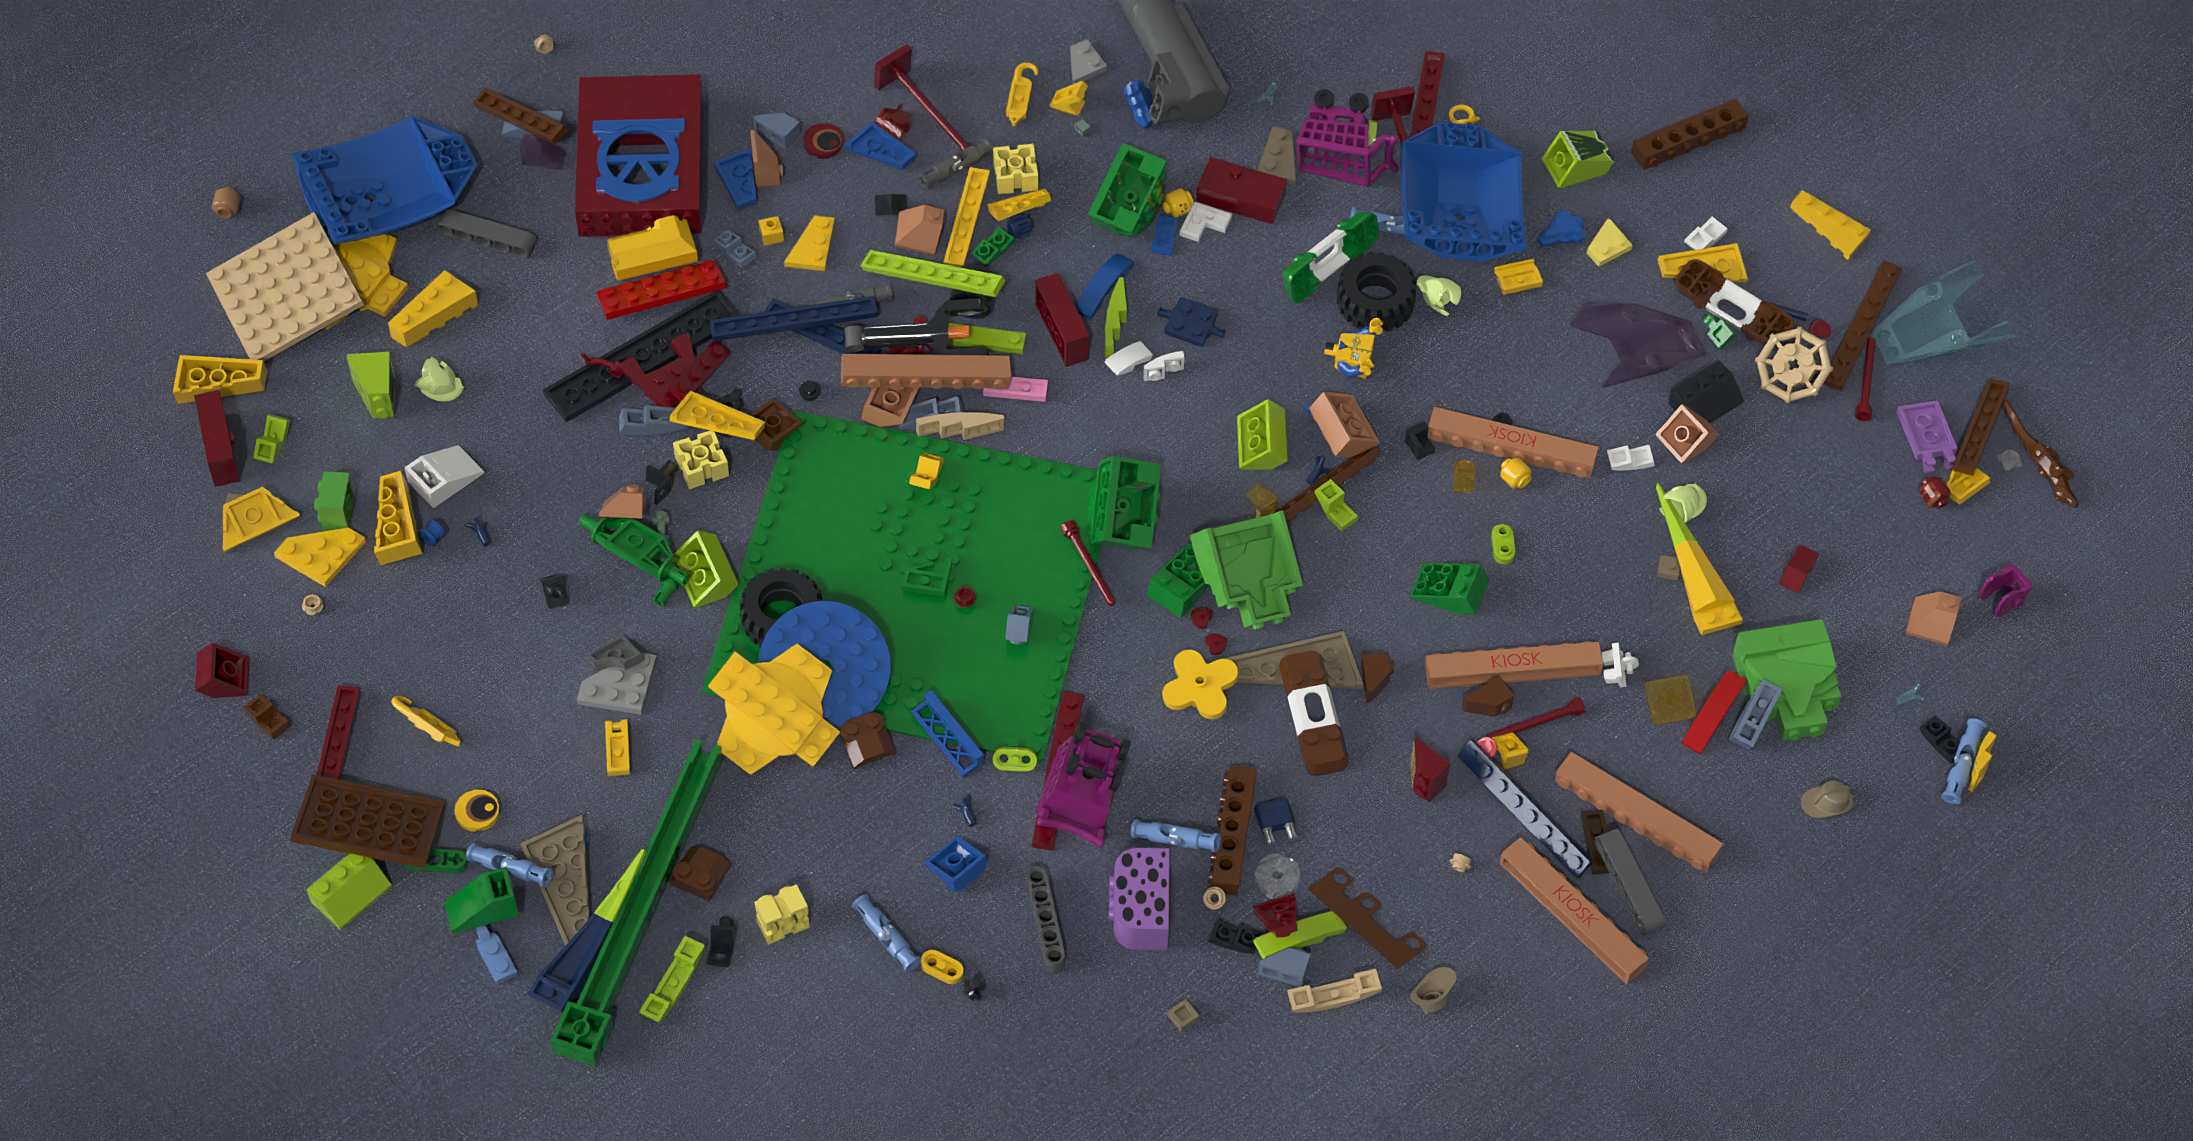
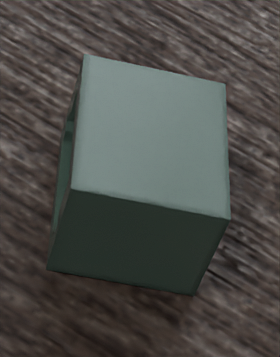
M1083 119L1075 124V130L1082 136L1090 132L1091 126Z

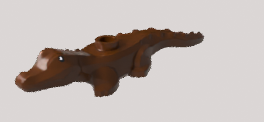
M2006 400L2004 402V409L2007 412V417L2011 420V425L2016 430L2015 434L2019 436L2021 444L2025 446L2026 451L2030 453L2031 458L2040 467L2039 473L2044 478L2050 479L2056 500L2062 503H2069L2071 507L2077 508L2079 502L2070 489L2068 482L2069 479L2075 477V474L2066 465L2061 463L2059 460L2060 456L2052 447H2045L2042 442H2038L2026 430L2015 410Z

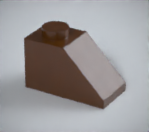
M1388 652L1362 654L1361 670L1366 703L1373 701L1390 682V675L1394 674L1393 660L1389 661Z
M1498 676L1463 698L1462 709L1464 712L1496 717L1501 713L1505 714L1511 710L1515 695Z

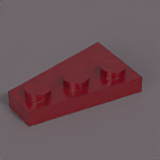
M1295 893L1253 906L1254 915L1276 938L1287 937L1291 933L1298 931Z

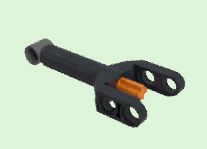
M985 299L946 300L927 324L868 327L865 330L861 326L846 327V350L859 352L864 350V345L867 349L929 345L938 355L990 356V351L980 347L949 349V339L970 338L969 326L948 327V317L980 315L988 310V301Z

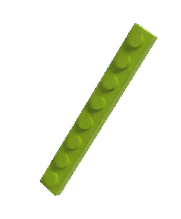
M874 250L868 252L860 265L864 271L992 297L997 296L1005 283V279L1001 275Z

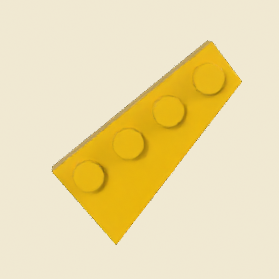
M1738 243L1661 255L1657 259L1662 278H1676L1690 260L1699 259L1721 272L1723 277L1731 282L1747 283L1748 280Z

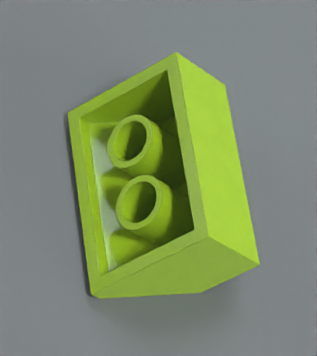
M1267 399L1237 416L1240 469L1272 470L1288 461L1286 419L1283 407Z
M697 530L673 554L678 559L677 568L690 574V579L684 587L695 608L726 598L739 585L716 534Z
M349 853L307 888L310 902L341 930L390 889L392 885L372 858Z

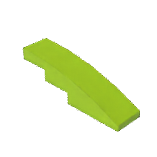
M1120 277L1117 281L1107 310L1105 358H1109L1114 354L1113 340H1120V323L1127 322L1123 277Z
M1333 911L1297 921L1298 931L1291 933L1287 937L1276 938L1272 932L1255 938L1253 942L1261 957L1265 959L1287 948L1302 949L1304 946L1322 943L1325 937L1342 934L1346 931L1347 927L1340 917Z

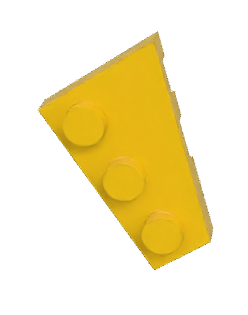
M1041 189L987 204L988 212L995 219L1001 221L1034 207L1044 206L1047 202L1051 201V197L1048 191Z
M814 215L784 261V266L825 271L835 218Z

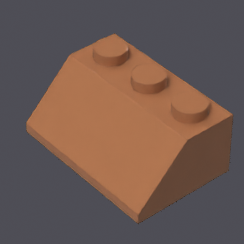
M911 387L872 388L864 405L861 419L879 427L903 424L918 389Z
M1322 392L1309 407L1314 420L1319 425L1335 456L1353 457L1380 443L1353 395Z

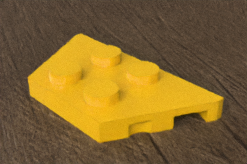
M264 487L234 499L223 505V551L225 553L300 518V515L297 511L285 505L282 500L274 497Z

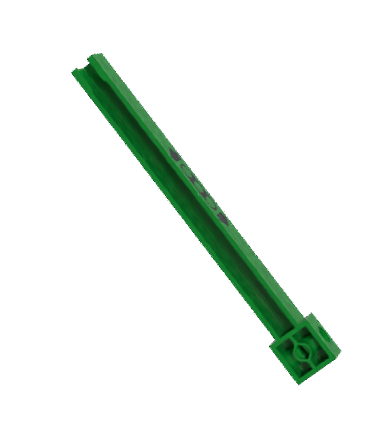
M695 740L648 844L646 855L611 926L577 1004L567 1002L552 1035L550 1043L554 1054L596 1067L613 1029L610 1015L611 1009L723 760L721 746L714 745L709 755L702 753V741Z

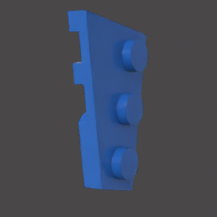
M751 148L714 161V167L736 208L740 210L756 204Z

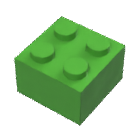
M323 471L322 480L318 481L319 498L316 497L314 503L315 510H318V522H321L323 531L349 528L355 499L350 474Z

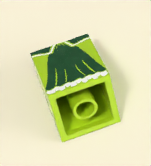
M1560 131L1541 158L1558 188H1564L1605 175L1615 162L1614 157L1598 131Z
M390 352L347 354L352 381L372 417L380 419L394 417L395 375Z

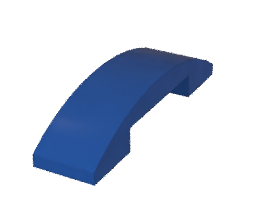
M1119 253L1109 258L1095 273L1077 300L1075 308L1078 314L1091 320L1102 306V300L1120 277L1124 278L1135 265V262Z

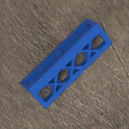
M931 690L924 694L925 701L912 709L911 714L964 778L985 763L984 754ZM928 707L932 711V719H923L918 713ZM943 725L945 727V735L934 734L933 726ZM947 741H956L959 744L958 752L948 751L946 748ZM960 757H968L973 763L963 769L959 764Z

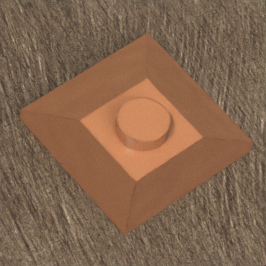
M750 130L756 187L780 185V177L783 176L782 164L778 165L776 154L757 132Z
M922 205L900 211L894 246L934 256L942 228L944 209Z
M1681 404L1655 435L1684 464L1707 450L1720 434L1706 419L1684 404Z
M630 484L627 487L621 488L605 500L599 516L643 518L648 507L646 489L636 484Z
M1941 591L1915 597L1905 634L1948 646L1962 597Z

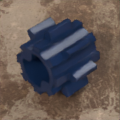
M1016 214L1007 221L1008 233L1014 238H1026L1033 231V225L1028 215Z

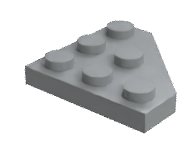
M642 653L644 661L626 671L620 667H607L583 680L578 693L577 704L642 715L657 662V655Z

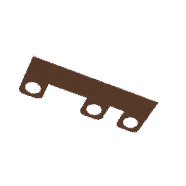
M1335 868L1308 888L1310 892L1397 969L1427 946L1413 932L1407 933L1400 940L1396 941L1369 916L1381 908V903L1370 893L1364 892L1353 901L1346 897L1341 891L1351 885L1354 880L1342 868ZM1342 873L1346 876L1347 882L1342 885L1337 884L1333 880V875ZM1363 898L1372 899L1375 903L1374 908L1365 909L1361 905V900ZM1408 938H1415L1420 942V947L1418 949H1410L1406 945V940Z

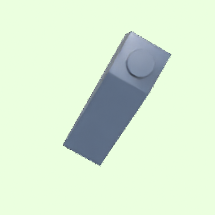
M1762 679L1739 717L1728 740L1747 750L1753 748L1782 689Z

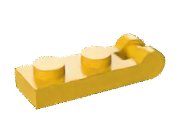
M621 719V722L605 721L608 776L629 775L628 719Z

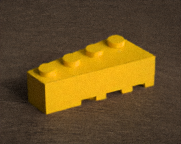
M444 270L388 322L391 338L406 348L429 335L431 330L446 325V321L453 317H460L463 315V311L468 308L473 309L478 306L476 291Z
M180 355L173 394L177 403L181 404L194 402V395L220 390L221 397L264 391L268 372L263 360Z

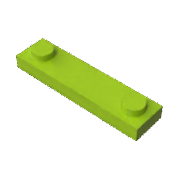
M948 323V327H954V326H969V325H961V324ZM969 326L970 338L949 339V345L969 348L980 347L985 350L1023 354L1026 333Z

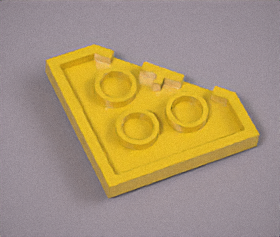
M350 528L288 537L277 548L274 555L277 559L326 587L366 543V539Z

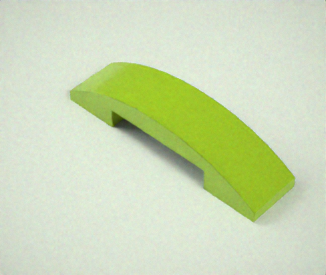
M684 936L674 953L675 958L655 992L653 994L650 993L639 1011L641 1015L658 1023L667 1016L689 983L705 949L704 944Z

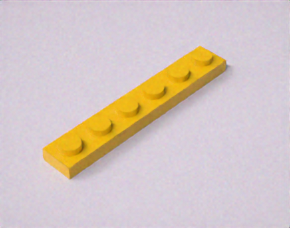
M969 168L943 262L945 265L965 266L989 180L990 170Z

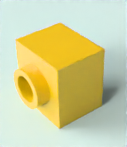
M778 216L758 220L764 246L784 242L783 230Z

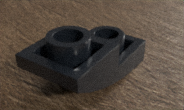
M1934 716L1920 727V731L1933 748L1952 764L1960 741L1951 734L1952 728Z
M1217 919L1208 942L1233 951L1254 954L1256 946L1253 941L1255 938L1260 937L1261 933L1242 925L1237 928Z

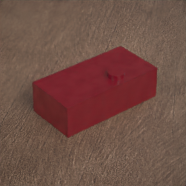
M1210 157L1197 185L1196 202L1273 225L1286 195L1287 179Z
M1059 273L1035 280V306L1065 367L1089 360V334Z
M220 390L194 395L207 463L214 486L240 482L233 449L235 438L233 431L229 429Z

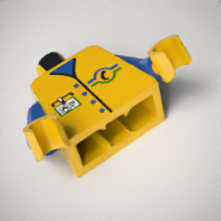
M1379 318L1372 319L1369 324L1370 326L1354 332L1341 334L1339 344L1326 342L1324 354L1335 356L1334 367L1347 377L1358 376L1366 379V376L1371 374L1370 368L1374 367L1370 360L1374 346L1375 335L1373 334L1374 332L1376 334L1383 332L1381 327L1383 323Z

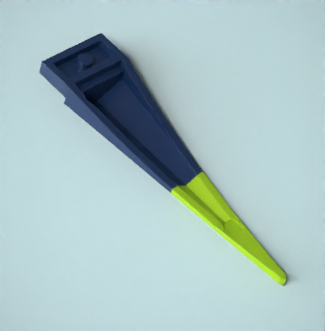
M645 849L638 853L626 872L582 928L538 974L527 995L563 1013L567 1002H573L575 996L580 994L646 855Z

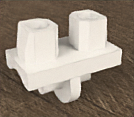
M1612 643L1611 650L1602 652L1604 665L1614 664V668L1604 670L1605 681L1607 684L1618 683L1620 688L1627 687L1625 670L1627 674H1632L1633 669L1639 665L1638 659L1632 657L1630 652L1625 653L1624 657L1619 643Z

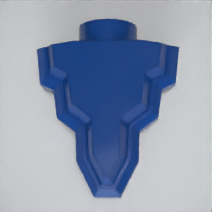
M1142 80L1132 81L1125 86L1123 91L1129 106L1133 110L1138 126L1147 129L1152 121L1149 115L1152 105V93L1150 89L1144 86Z
M1567 210L1559 211L1554 215V219L1549 222V228L1544 230L1539 236L1538 243L1541 246H1552L1559 242L1567 244L1586 240L1583 231V220L1577 214L1572 216Z

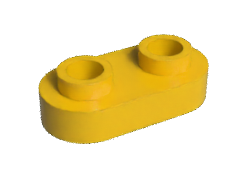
M928 950L921 956V968L927 974L947 984H957L962 980L964 975L963 966L957 960L936 950ZM931 962L936 963L935 966H930L928 964ZM950 972L956 973V975L950 976L948 974Z

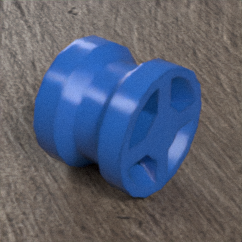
M430 520L427 523V527L421 528L418 531L420 538L431 547L437 544L439 538H443L446 535L442 526L434 520Z

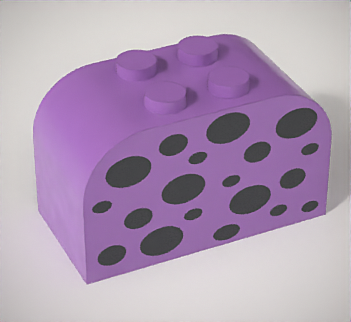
M1131 848L1121 853L1115 862L1114 876H1110L1109 920H1113V933L1116 940L1126 948L1134 950H1167L1169 930V849Z

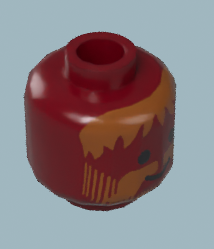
M1932 476L1920 484L1919 493L1928 507L1940 509L1949 503L1948 499L1951 496V490L1942 478Z

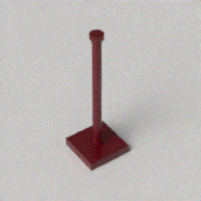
M908 44L875 63L874 86L878 91L899 79L960 147V151L971 146L970 143H966L905 75L910 72L912 48Z
M1413 86L1374 93L1370 113L1371 119L1377 121L1393 118L1401 146L1402 142L1407 139L1401 116L1411 114L1415 96Z

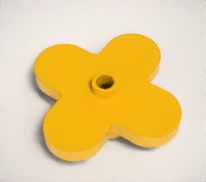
M1184 650L1178 653L1174 659V669L1179 678L1170 681L1164 686L1162 691L1164 704L1173 710H1182L1190 706L1196 707L1200 715L1207 719L1221 717L1227 709L1226 697L1222 691L1233 686L1238 680L1236 664L1229 659H1218L1206 664L1202 656L1194 650Z

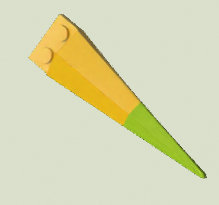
M1657 483L1656 490L1674 544L1693 619L1701 635L1741 625L1743 619L1734 603V598L1671 501L1663 499L1666 493L1660 484Z

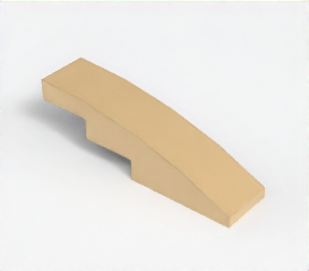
M958 412L916 419V432L918 436L939 432L941 439L962 434L963 440L1004 430V416L999 414Z

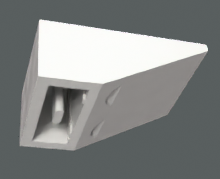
M459 445L423 455L404 467L408 483L433 508L484 474V471Z

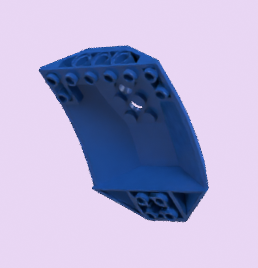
M412 115L392 126L351 141L292 153L304 199L311 213L314 212L328 238L334 244L389 233L437 215L455 204L477 168V163L462 135ZM366 195H372L376 198V200L369 201L364 197ZM346 202H354L355 205H350Z
M1438 122L1402 142L1401 197L1405 239L1441 258L1484 262L1527 249L1522 199V152L1480 125L1454 122ZM1455 216H1461L1464 219L1458 220Z

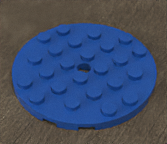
M815 601L793 608L774 623L762 643L758 663L770 662L796 644H799L818 660L829 662L832 673L821 701L824 720L838 730L845 722L872 713L876 709L886 692L891 664L885 639L870 618L859 610L843 603Z

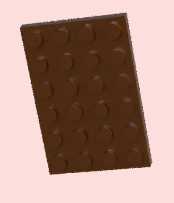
M312 774L291 834V842L425 868L443 813L445 801Z

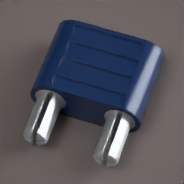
M1287 799L1262 803L1254 807L1262 833H1265L1268 844H1271V842L1272 844L1275 843L1272 833L1274 831L1286 829L1289 839L1292 840V838L1295 839L1297 837L1294 829L1295 821Z

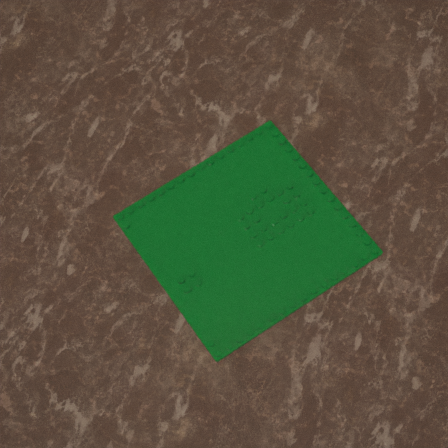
M793 411L792 414L801 420L803 424L782 441V446L780 447L737 579L739 585L733 591L702 687L703 693L720 697L709 689L708 685L734 652H737L751 664L758 663L761 649L759 648V643L754 644L750 641V636H746L741 623L740 599L742 598L743 589L747 588V583L751 579L756 580V575L761 572L765 574L769 569L774 568V571L780 570V568H786L788 571L795 569L799 570V574L805 573L809 576L810 580L816 582L818 589L821 590L823 601L839 602L859 610L870 618L882 633L890 655V677L886 692L872 713L880 714L887 731L932 740L911 714L912 709L925 701L924 694L931 690L980 750L994 753L1000 747L1030 748L1036 753L1037 762H1042L1093 579L1073 542L1064 537L1060 527L1067 521L1075 520L1079 527V537L1096 565L1101 545L1091 544L1090 528H1087L1086 515L1090 487L1097 478L1098 470ZM924 453L945 458L935 486L930 489L909 484L911 475L917 471L919 457ZM945 558H952L953 562L945 597L902 590L907 567L921 566L932 561L935 564L944 562ZM969 587L975 592L976 601L971 607L962 608L955 603L954 595L959 588ZM786 600L775 601L766 606L762 612L767 617L778 620L798 605ZM1012 605L1034 607L1029 639L1027 642H1023V644H1013L1010 640H1005L1007 618ZM821 661L823 664H825L827 667L831 669V665L829 662ZM928 707L918 713L923 719H932V711ZM934 725V734L945 735V727L943 725ZM947 741L948 744L959 746L956 741ZM1025 755L1022 759L1030 760V757Z

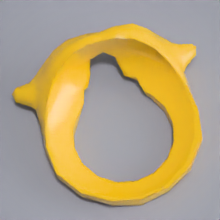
M1456 105L1449 111V119L1454 123L1467 124L1469 122L1474 124L1480 120V117L1475 116L1472 108L1467 105ZM1457 110H1464L1469 114V118L1456 120L1453 114Z

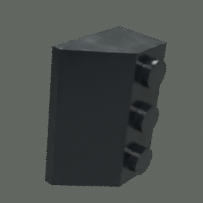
M1719 360L1672 389L1668 404L1674 411L1681 404H1684L1711 423L1743 403L1744 400L1734 375Z

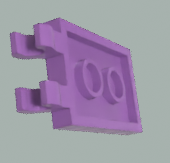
M1938 400L1897 407L1896 412L1916 460L1922 459L1925 473L1934 472L1933 465H1936L1934 457L1938 456L1943 457V464L1946 470L1953 469V462L1956 461L1954 454L1957 453L1958 448Z

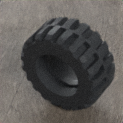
M1370 253L1366 254V257L1359 256L1355 258V262L1353 260L1350 261L1340 274L1337 291L1338 309L1342 315L1344 314V319L1347 322H1352V325L1356 328L1370 326L1369 324L1372 319L1379 318L1383 323L1382 329L1386 332L1391 331L1393 327L1398 328L1402 326L1403 322L1408 321L1411 313H1413L1417 291L1416 278L1413 276L1412 270L1409 267L1406 268V264L1401 260L1397 261L1394 256L1390 255L1387 257L1383 253L1378 255ZM1369 286H1380L1388 289L1394 295L1388 299L1374 300L1364 296L1360 290Z
M773 568L767 570L765 574L759 573L756 575V580L751 579L747 583V588H744L741 594L740 613L743 630L746 636H750V641L754 644L759 643V648H761L766 634L777 621L767 617L762 612L766 606L781 600L791 601L798 606L810 602L823 601L821 590L818 589V585L814 580H810L807 574H799V570L791 569V571H788L786 568H780V570L774 571Z

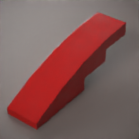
M1727 670L1696 717L1681 744L1701 755L1722 725L1723 719L1734 705L1735 699L1745 687L1747 680Z

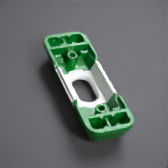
M1358 212L1348 221H1340L1334 232L1304 255L1298 254L1294 258L1293 263L1283 271L1284 287L1290 300L1296 304L1302 302L1318 289V284L1346 264L1351 258H1357L1371 248L1379 238L1377 216L1372 212ZM1334 245V249L1329 255L1318 263L1314 262L1315 258Z

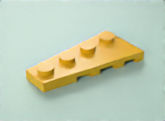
M1803 190L1791 203L1790 208L1805 222L1812 224L1816 228L1817 233L1831 241L1830 244L1835 249L1841 250L1847 260L1851 258L1870 235L1871 230Z
M692 391L686 395L670 414V422L755 440L765 427V422Z

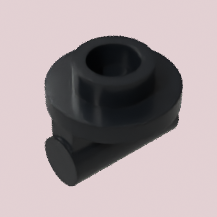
M977 978L972 980L970 986L965 982L963 984L965 988L963 993L972 1001L975 998L979 1001L981 996L978 993L985 990L986 983Z

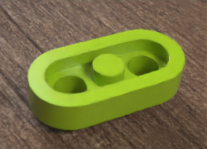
M1505 524L1496 525L1491 534L1493 557L1499 564L1506 565L1511 563L1515 557L1513 530Z
M1000 747L993 754V764L1000 770L1027 772L1035 768L1037 755L1030 748ZM1005 754L1008 756V759L1002 760L1000 756ZM1027 755L1030 757V761L1025 762L1022 757Z

